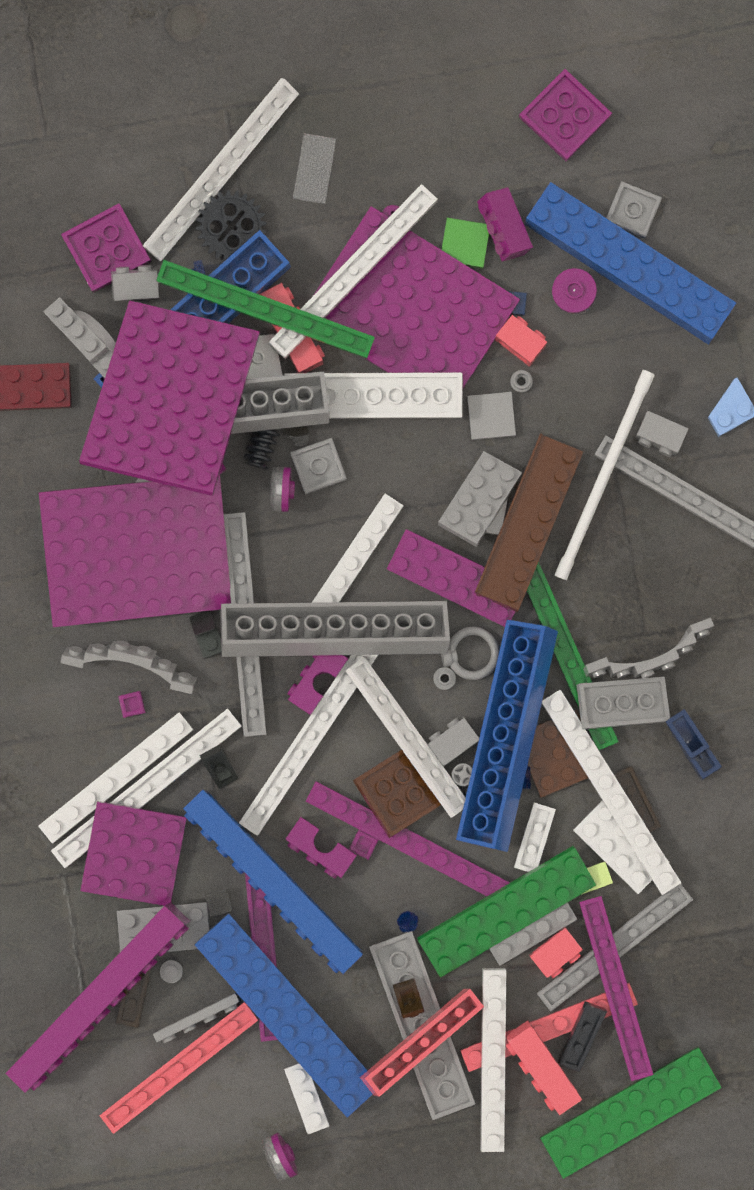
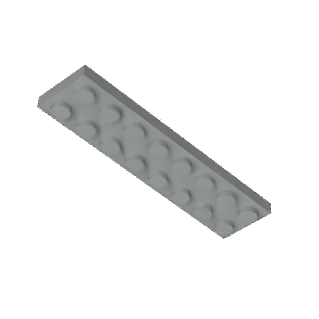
M412 931L369 946L403 1040L440 1010ZM414 978L424 1012L416 1017L403 1019L393 984ZM450 1036L413 1067L432 1120L475 1105Z

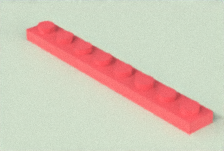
M627 983L633 1006H636L638 1003L630 983ZM604 992L531 1021L530 1024L541 1040L546 1042L572 1031L585 1001L605 1008L607 1013L604 1018L612 1014ZM516 1028L506 1031V1035L515 1030ZM505 1035V1058L512 1055V1054L510 1053V1051L508 1050V1048L506 1047V1044L509 1043L508 1040H507V1038H506V1035ZM482 1041L460 1050L469 1072L481 1067Z
M245 1002L104 1111L100 1117L114 1134L259 1019Z

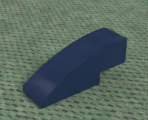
M685 709L665 721L701 781L721 769L722 766Z

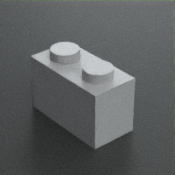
M151 265L138 266L137 270H129V267H116V271H111L114 301L159 298L158 282H156L157 270L155 268L151 269Z
M647 411L635 439L639 440L638 443L644 447L650 448L653 446L658 448V452L665 456H676L689 428Z
M458 717L447 724L449 729L441 734L438 731L428 738L431 742L427 745L443 767L479 741L478 736L465 718L459 720Z

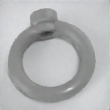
M466 627L452 636L447 654H441L443 667L450 666L458 676L468 680H479L487 677L495 670L500 649L497 640L489 631L480 627ZM475 635L482 637L490 646V661L481 670L469 671L458 663L456 647L467 636Z

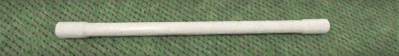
M646 370L641 372L635 386V392L554 576L567 581L574 564V559L632 424L655 375Z

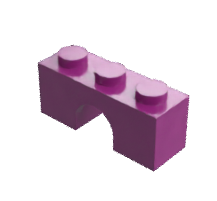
M312 656L315 660L311 666L306 665L300 676L303 678L298 685L294 683L287 693L290 696L288 701L311 716L323 698L322 695L314 690V679L322 673H327L336 678L348 661V658L345 656Z
M300 817L286 837V840L289 842L287 846L297 853L300 850L306 853L307 857L305 859L315 866L318 863L326 867L324 872L334 879L337 876L342 878L357 855L339 842L331 852L322 853L318 851L315 847L314 839L320 829L303 817Z

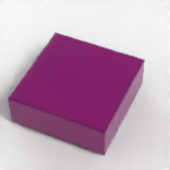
M141 691L118 696L123 718L146 713Z
M358 830L349 850L369 860L379 840Z

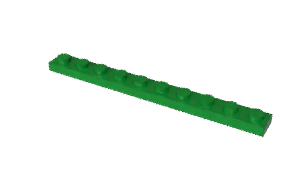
M163 260L156 282L366 359L375 339L374 336Z
M538 562L528 586L527 594L541 625L558 631L553 652L579 709L576 685L592 683L590 676L586 677L583 670L585 665ZM612 727L588 729L592 741L598 750L618 742Z

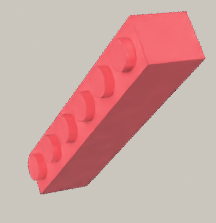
M463 989L364 1073L360 1079L374 1096L380 1097L484 1008L483 1004L471 989Z

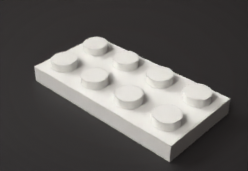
M601 801L573 831L639 894L652 879L606 805Z

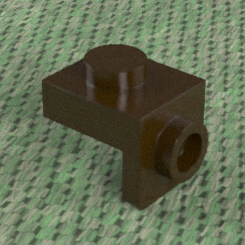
M414 978L393 984L403 1019L413 1018L424 1012Z

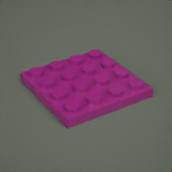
M97 801L80 891L163 906L170 903L186 817Z

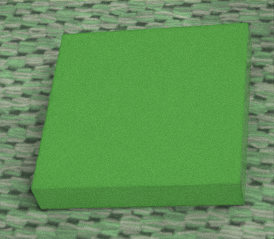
M447 218L442 251L468 267L483 269L489 236L487 225Z

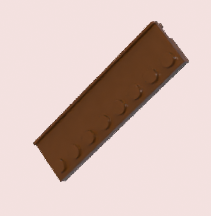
M540 433L474 592L477 596L485 597L515 612L519 611L583 451Z

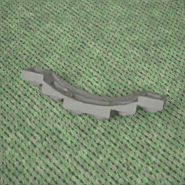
M59 297L43 312L105 378L115 348V341L93 317L83 311L72 310Z
M708 618L690 625L673 649L656 658L636 663H611L605 657L585 665L583 670L586 677L593 675L594 678L606 674L605 670H608L611 678L617 676L619 679L629 674H633L635 678L639 676L642 679L648 678L655 674V670L662 668L663 671L675 667V663L679 660V654L683 655L693 650L692 647L697 643L695 636H697V639L709 635V631L714 627L712 619Z
M113 641L111 645L106 646L99 643L90 644L86 651L77 646H67L61 657L62 664L83 668L87 662L100 660L123 661L139 665L164 678L171 684L170 689L188 694L193 693L197 682V677L187 672L177 673V664L160 658L156 655L157 651L151 650L147 646L138 647L130 645L126 641Z

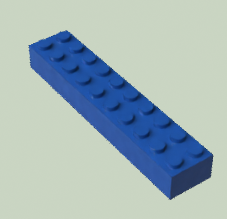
M551 182L526 218L525 225L708 345L736 304V302Z
M259 230L209 276L253 293L261 294L291 268V265ZM187 294L171 309L172 311L227 324L240 314V312L191 294ZM99 373L94 380L102 388L105 378Z
M506 621L456 840L508 852L558 631L519 621Z
M202 790L183 808L187 812L184 816L193 825L198 824L202 828L200 833L208 841L214 840L218 844L216 847L218 852L225 858L229 856L234 861L231 865L240 874L245 872L250 877L248 880L249 884L256 891L261 889L266 894L263 898L272 907L275 905L279 907L282 911L280 916L288 924L292 921L298 927L295 931L304 940L308 938L313 943L311 948L320 957L324 954L329 959L327 964L335 973L340 971L344 974L363 955V951L207 790Z
M229 913L194 943L198 950L346 1117L350 1116L372 1095L371 1091L360 1079L368 1070Z

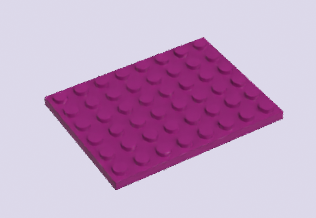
M372 206L369 208L315 294L389 218ZM409 230L325 319L374 336L375 339L366 360L386 373H463L464 389L494 342L496 334L507 322L520 299Z
M129 301L79 459L80 464L213 496L260 332Z
M220 475L213 496L152 481L39 492L53 627L220 610L221 604H231Z

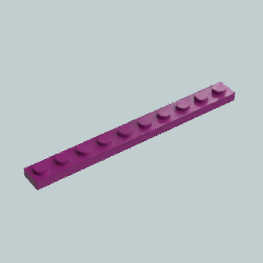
M315 782L306 799L307 803L485 896H489L509 884L508 881L406 828L389 838L372 810L318 782Z

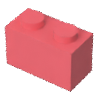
M512 315L496 334L495 341L530 367L546 347V337L538 330L532 331L527 327L528 323L519 316L516 318Z
M564 927L529 954V956L546 978L550 975L554 978L563 971L562 966L565 963L569 962L572 964L581 956L579 952L583 949Z

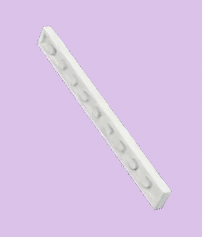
M281 78L144 243L143 247L157 260L162 261L200 215L198 210L205 209L203 203H209V197L211 195L214 197L299 95L285 79Z
M421 184L300 310L325 318L430 210L438 199ZM282 328L269 341V344L286 359L306 337Z
M351 655L239 824L257 836L260 834L356 690L357 686L345 670L364 657L372 666L378 655Z
M559 690L544 699L542 705L661 895L681 884L678 876L586 730H582L579 718L562 691Z
M226 709L111 803L135 808L143 807L200 761L199 755L220 745L241 728V724ZM94 816L51 850L64 868H67L88 851Z

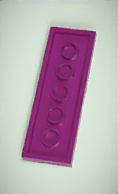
M408 529L405 530L387 570L504 627L506 621L512 620L515 611L498 605L485 597H479L474 593L484 571V566Z

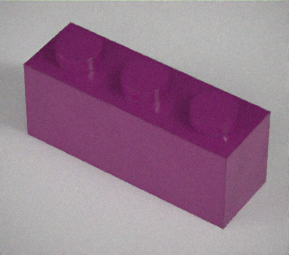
M508 187L488 192L477 201L479 211L486 222L487 231L494 241L495 250L502 262L524 256L533 248Z

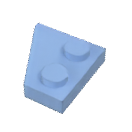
M738 378L732 381L708 417L718 437L754 418V406Z

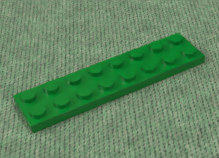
M572 846L434 927L417 939L438 975L442 977L596 886V883L577 850Z
M696 1047L654 1071L652 1076L638 1080L542 1135L540 1138L564 1179L722 1087L699 1047Z

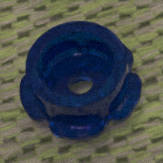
M410 911L401 913L397 919L400 931H414L418 925L419 918Z

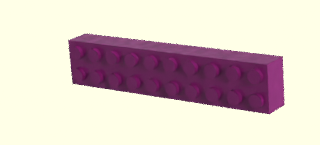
M172 902L165 905L5 1074L24 1093L30 1089L35 1091L48 1078L45 1074L47 1072L51 1074L62 1064L63 1060L61 1057L64 1056L66 1058L79 1046V1043L76 1041L78 1039L82 1041L95 1029L92 1024L94 1022L98 1024L111 1012L108 1009L110 1005L114 1007L126 996L124 991L126 989L130 990L142 979L139 975L142 972L145 974L150 971L158 962L155 958L158 955L162 957L173 946L171 941L173 939L177 941L188 931L189 928L186 925L190 920Z

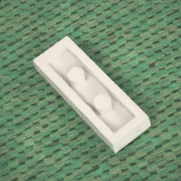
M533 803L514 868L529 872L539 866L556 809Z
M299 1063L285 1068L284 1070L307 1134L329 1127L312 1077Z

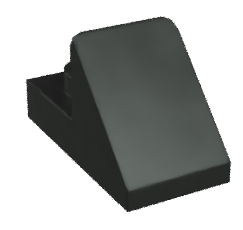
M204 611L189 617L204 659L222 653L221 637L211 611Z
M220 745L199 755L219 789L239 779Z

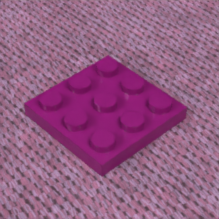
M566 69L519 114V118L565 161L612 116V112Z
M119 203L61 234L93 293L112 283L111 271H116V267H129V270H137L138 266L147 265L151 262Z

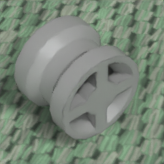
M468 764L457 765L452 771V779L455 784L459 786L469 785L472 767Z

